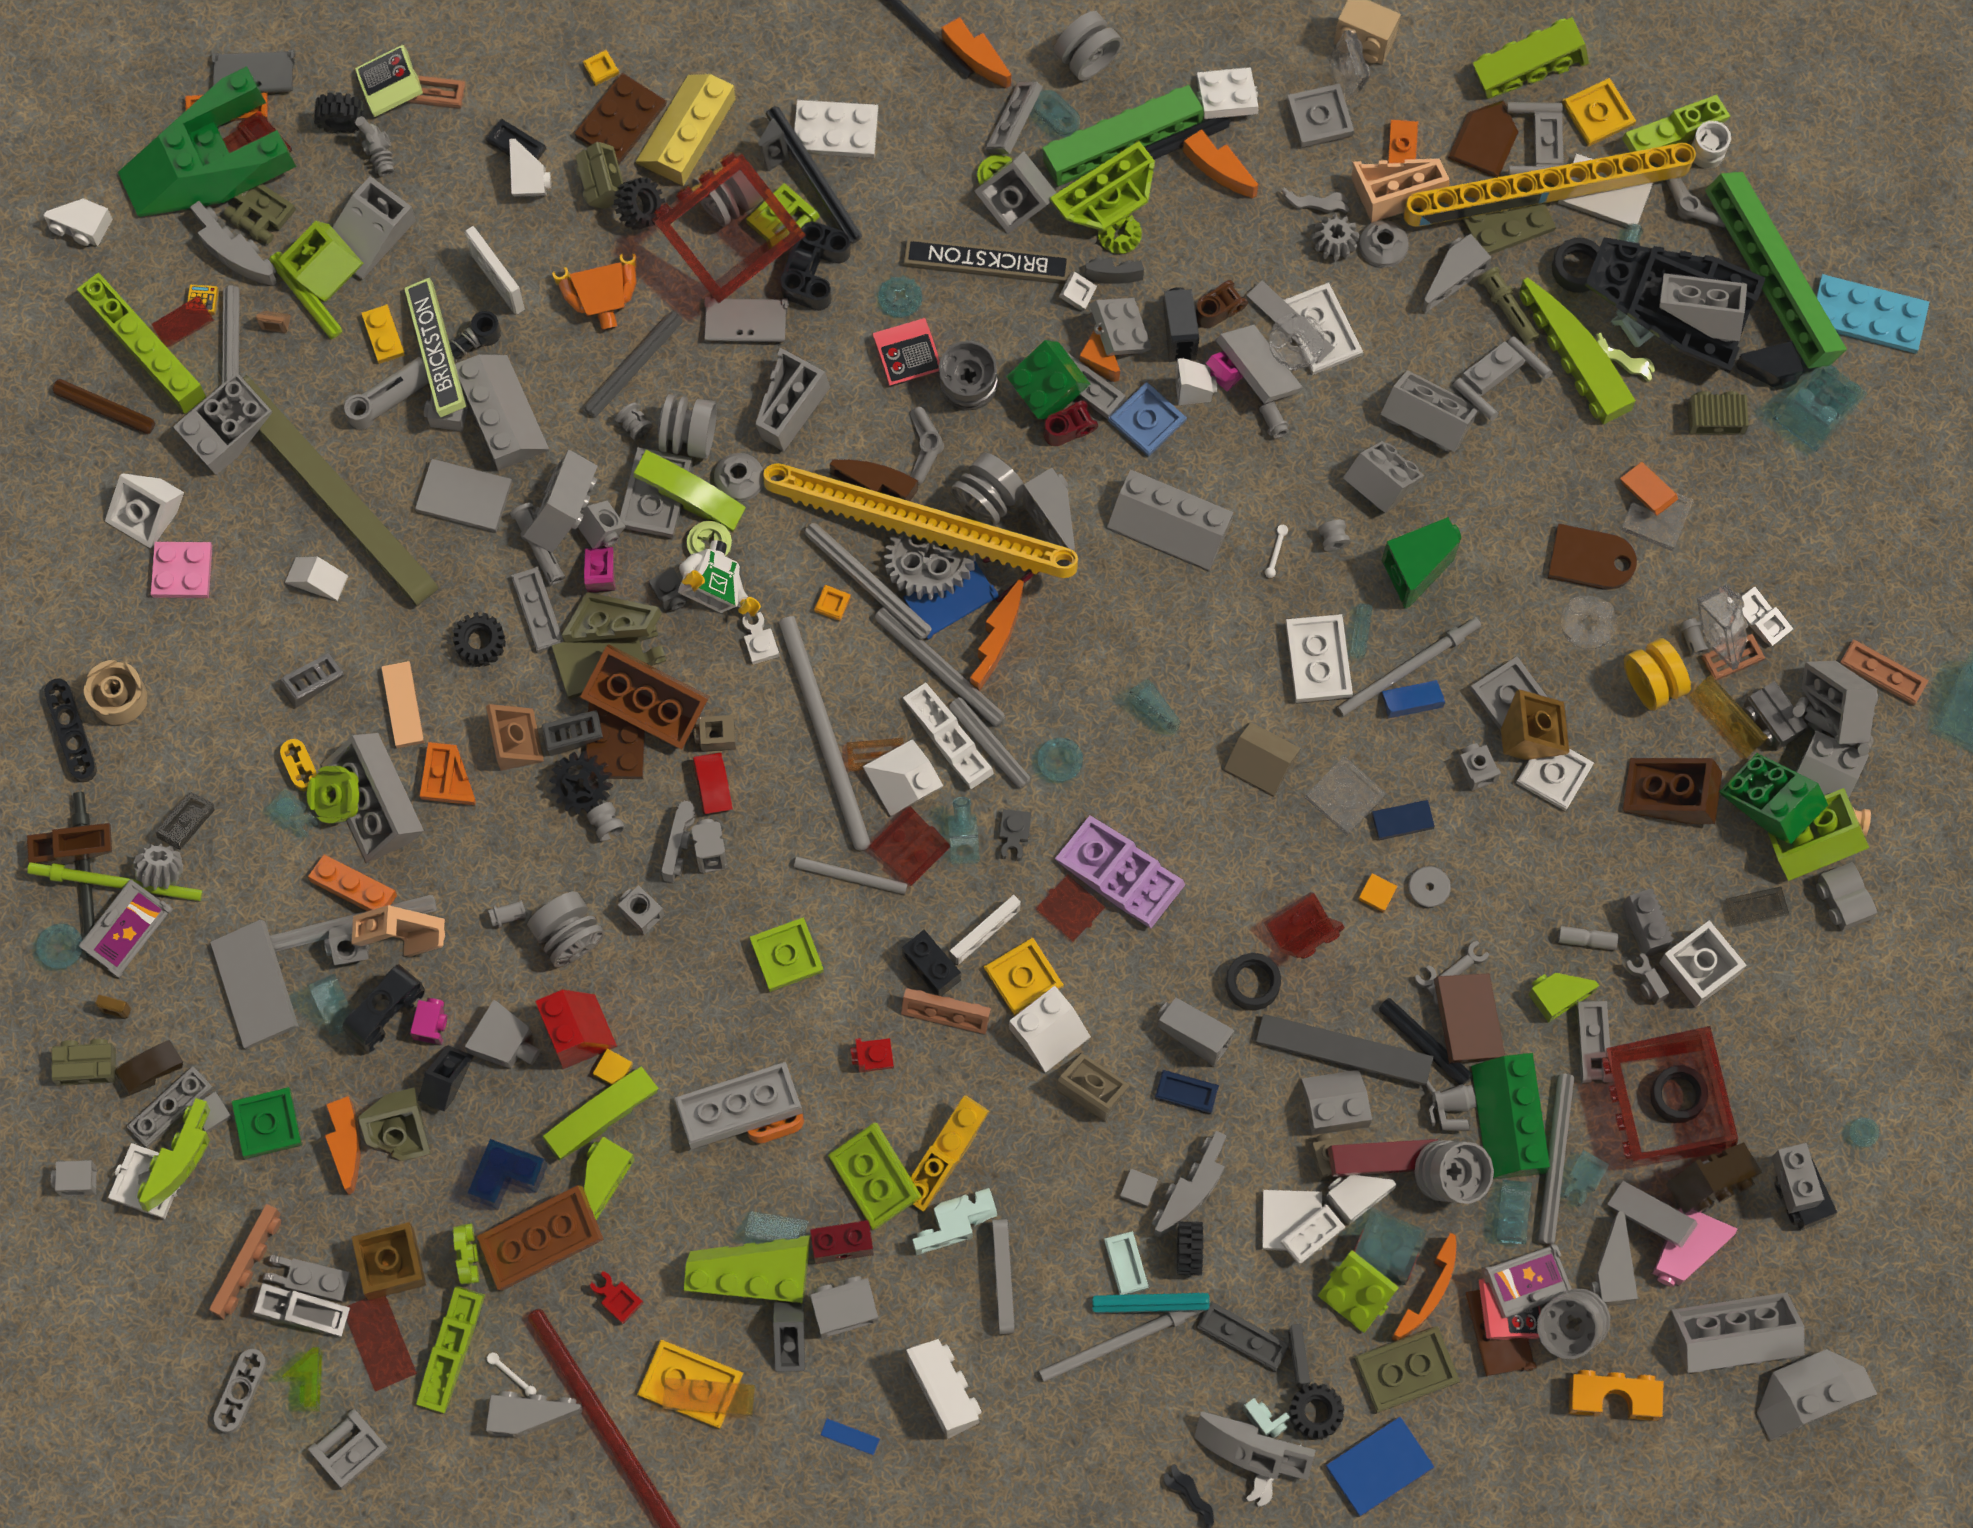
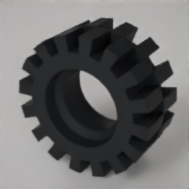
M332 92L327 93V96L322 94L315 101L314 124L320 129L324 128L326 132L332 130L333 133H346L347 131L355 133V130L360 131L355 121L358 117H364L365 104H363L362 100H358V97L354 96L351 98V94L347 93L345 96L339 92L336 95H333Z
M640 177L619 185V190L615 191L614 196L618 197V199L614 200V205H618V209H615L616 214H621V217L618 219L621 222L626 221L624 226L627 228L631 227L632 230H640L659 223V220H662L663 215L661 213L665 212L666 207L661 206V204L665 203V198H660L663 192L661 189L656 190L658 184L656 182L651 183L652 179ZM637 195L642 201L643 212L637 206Z
M476 612L473 613L474 617L472 618L466 615L464 616L465 621L459 620L457 623L458 629L454 628L453 643L461 660L464 659L468 665L474 663L475 667H480V664L483 663L485 666H488L492 660L496 662L498 660L497 656L499 654L502 656L504 652L503 647L506 645L505 635L500 622L497 623L496 618L493 616L489 618L487 613L479 616V613ZM476 631H484L490 636L489 644L483 649H474L469 645V637Z
M1179 1221L1177 1233V1275L1201 1276L1203 1268V1222Z
M1312 1383L1310 1386L1302 1387L1294 1395L1289 1407L1290 1421L1293 1423L1294 1429L1302 1434L1301 1436L1305 1438L1310 1437L1311 1440L1325 1439L1329 1435L1334 1434L1339 1428L1344 1417V1405L1341 1403L1342 1398L1340 1395L1337 1396L1335 1393V1389L1327 1388L1326 1384L1317 1385V1383ZM1311 1401H1321L1326 1405L1328 1409L1326 1420L1314 1423L1306 1417L1305 1407Z

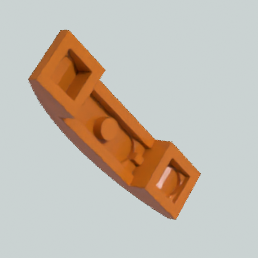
M1451 1232L1434 1261V1264L1443 1268L1440 1277L1420 1313L1417 1314L1410 1309L1407 1310L1391 1338L1392 1340H1401L1421 1326L1434 1311L1444 1295L1453 1273L1456 1258V1235Z

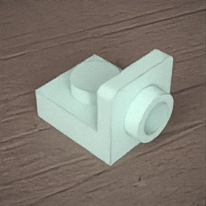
M1619 309L1616 311L1618 316L1611 320L1614 325L1622 327L1634 347H1640L1654 336L1652 332Z
M1254 1398L1244 1405L1243 1412L1254 1426L1259 1427L1258 1432L1260 1435L1266 1437L1271 1435L1272 1438H1275L1287 1429L1285 1423L1290 1418L1287 1413L1271 1422L1269 1418L1272 1415L1263 1402L1258 1404Z

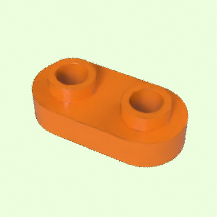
M803 1113L747 1131L748 1137L753 1142L765 1143L799 1131L804 1124ZM788 1119L794 1120L790 1123H785ZM761 1128L766 1129L765 1131L757 1132Z

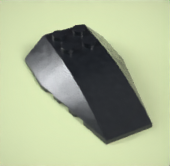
M1604 237L1585 286L1678 352L1730 373L1740 349L1738 347L1739 341H1722L1717 338H1711L1660 308L1663 275L1665 273L1747 284L1741 335L1749 313L1758 300L1765 277L1714 256H1694L1692 252L1680 251L1677 253L1666 251L1663 247L1640 246V243Z

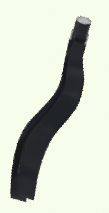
M1173 1464L1171 1466L1173 1477L1171 1478L1168 1473L1164 1474L1166 1487L1170 1491L1183 1494L1188 1500L1190 1508L1204 1517V1526L1212 1528L1214 1516L1211 1505L1201 1499L1193 1478L1190 1475L1181 1473L1177 1465Z

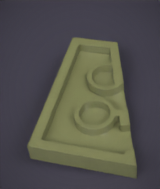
M587 592L565 628L562 637L565 642L650 636L662 613L659 607Z

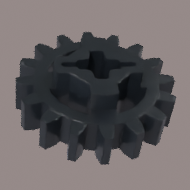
M584 751L578 758L577 754L572 752L569 755V760L563 757L559 761L561 766L556 765L552 769L557 775L552 776L549 782L556 784L551 793L559 794L560 797L556 800V803L564 801L566 803V811L571 807H575V813L579 815L584 808L588 814L593 809V806L597 807L603 804L602 800L606 801L610 797L606 790H610L613 787L612 783L607 782L612 773H604L603 769L607 764L605 762L600 765L596 763L597 755L588 759L587 752ZM576 765L583 766V768L579 770H576L574 768L570 769V767ZM579 778L584 780L583 788L579 786ZM583 796L593 797L590 800H579Z

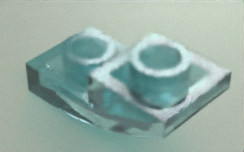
M1502 1180L1497 1242L1526 1244L1532 1193L1531 1182Z

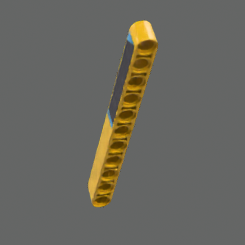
M1677 143L1418 192L1408 198L1404 210V219L1409 225L1420 227L1678 178L1689 173L1696 154L1691 145ZM1676 158H1683L1686 162H1679ZM1650 162L1657 163L1660 167H1653ZM1624 167L1631 168L1634 172H1627L1624 170ZM1597 173H1605L1607 177H1601ZM1576 177L1580 179L1581 182H1574L1571 178ZM1550 182L1555 187H1548L1544 183ZM1518 188H1526L1529 192H1521ZM1491 193H1500L1502 197H1495ZM1471 197L1476 202H1468L1465 198ZM1445 202L1450 207H1442L1438 203ZM1412 208H1421L1423 212H1415Z

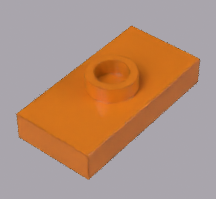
M1391 120L1388 163H1404L1405 160L1416 159L1417 121Z

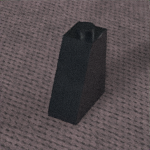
M1176 287L1169 291H1164L1163 308L1169 362H1177L1181 358L1190 361L1196 360L1199 331L1192 289L1185 290L1184 288Z

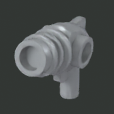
M358 117L355 124L365 135L362 146L368 156L373 155L370 161L373 163L375 171L381 177L392 174L394 172V163L392 162V153L388 150L391 142L385 131L381 132L375 124H369L364 117Z

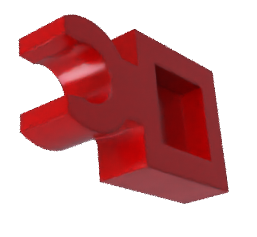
M602 1271L600 1274L606 1280V1285L599 1288L594 1283H591L590 1287L595 1294L606 1296L601 1302L602 1306L624 1324L644 1302L622 1281L615 1287L611 1276L607 1272Z

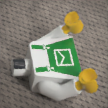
M718 540L711 541L709 549L691 554L680 564L679 570L683 579L678 593L720 613L738 606L740 614L748 612L751 617H754L761 608L760 603L755 598L748 597L744 592L739 575L740 566L738 562L725 556L726 543Z

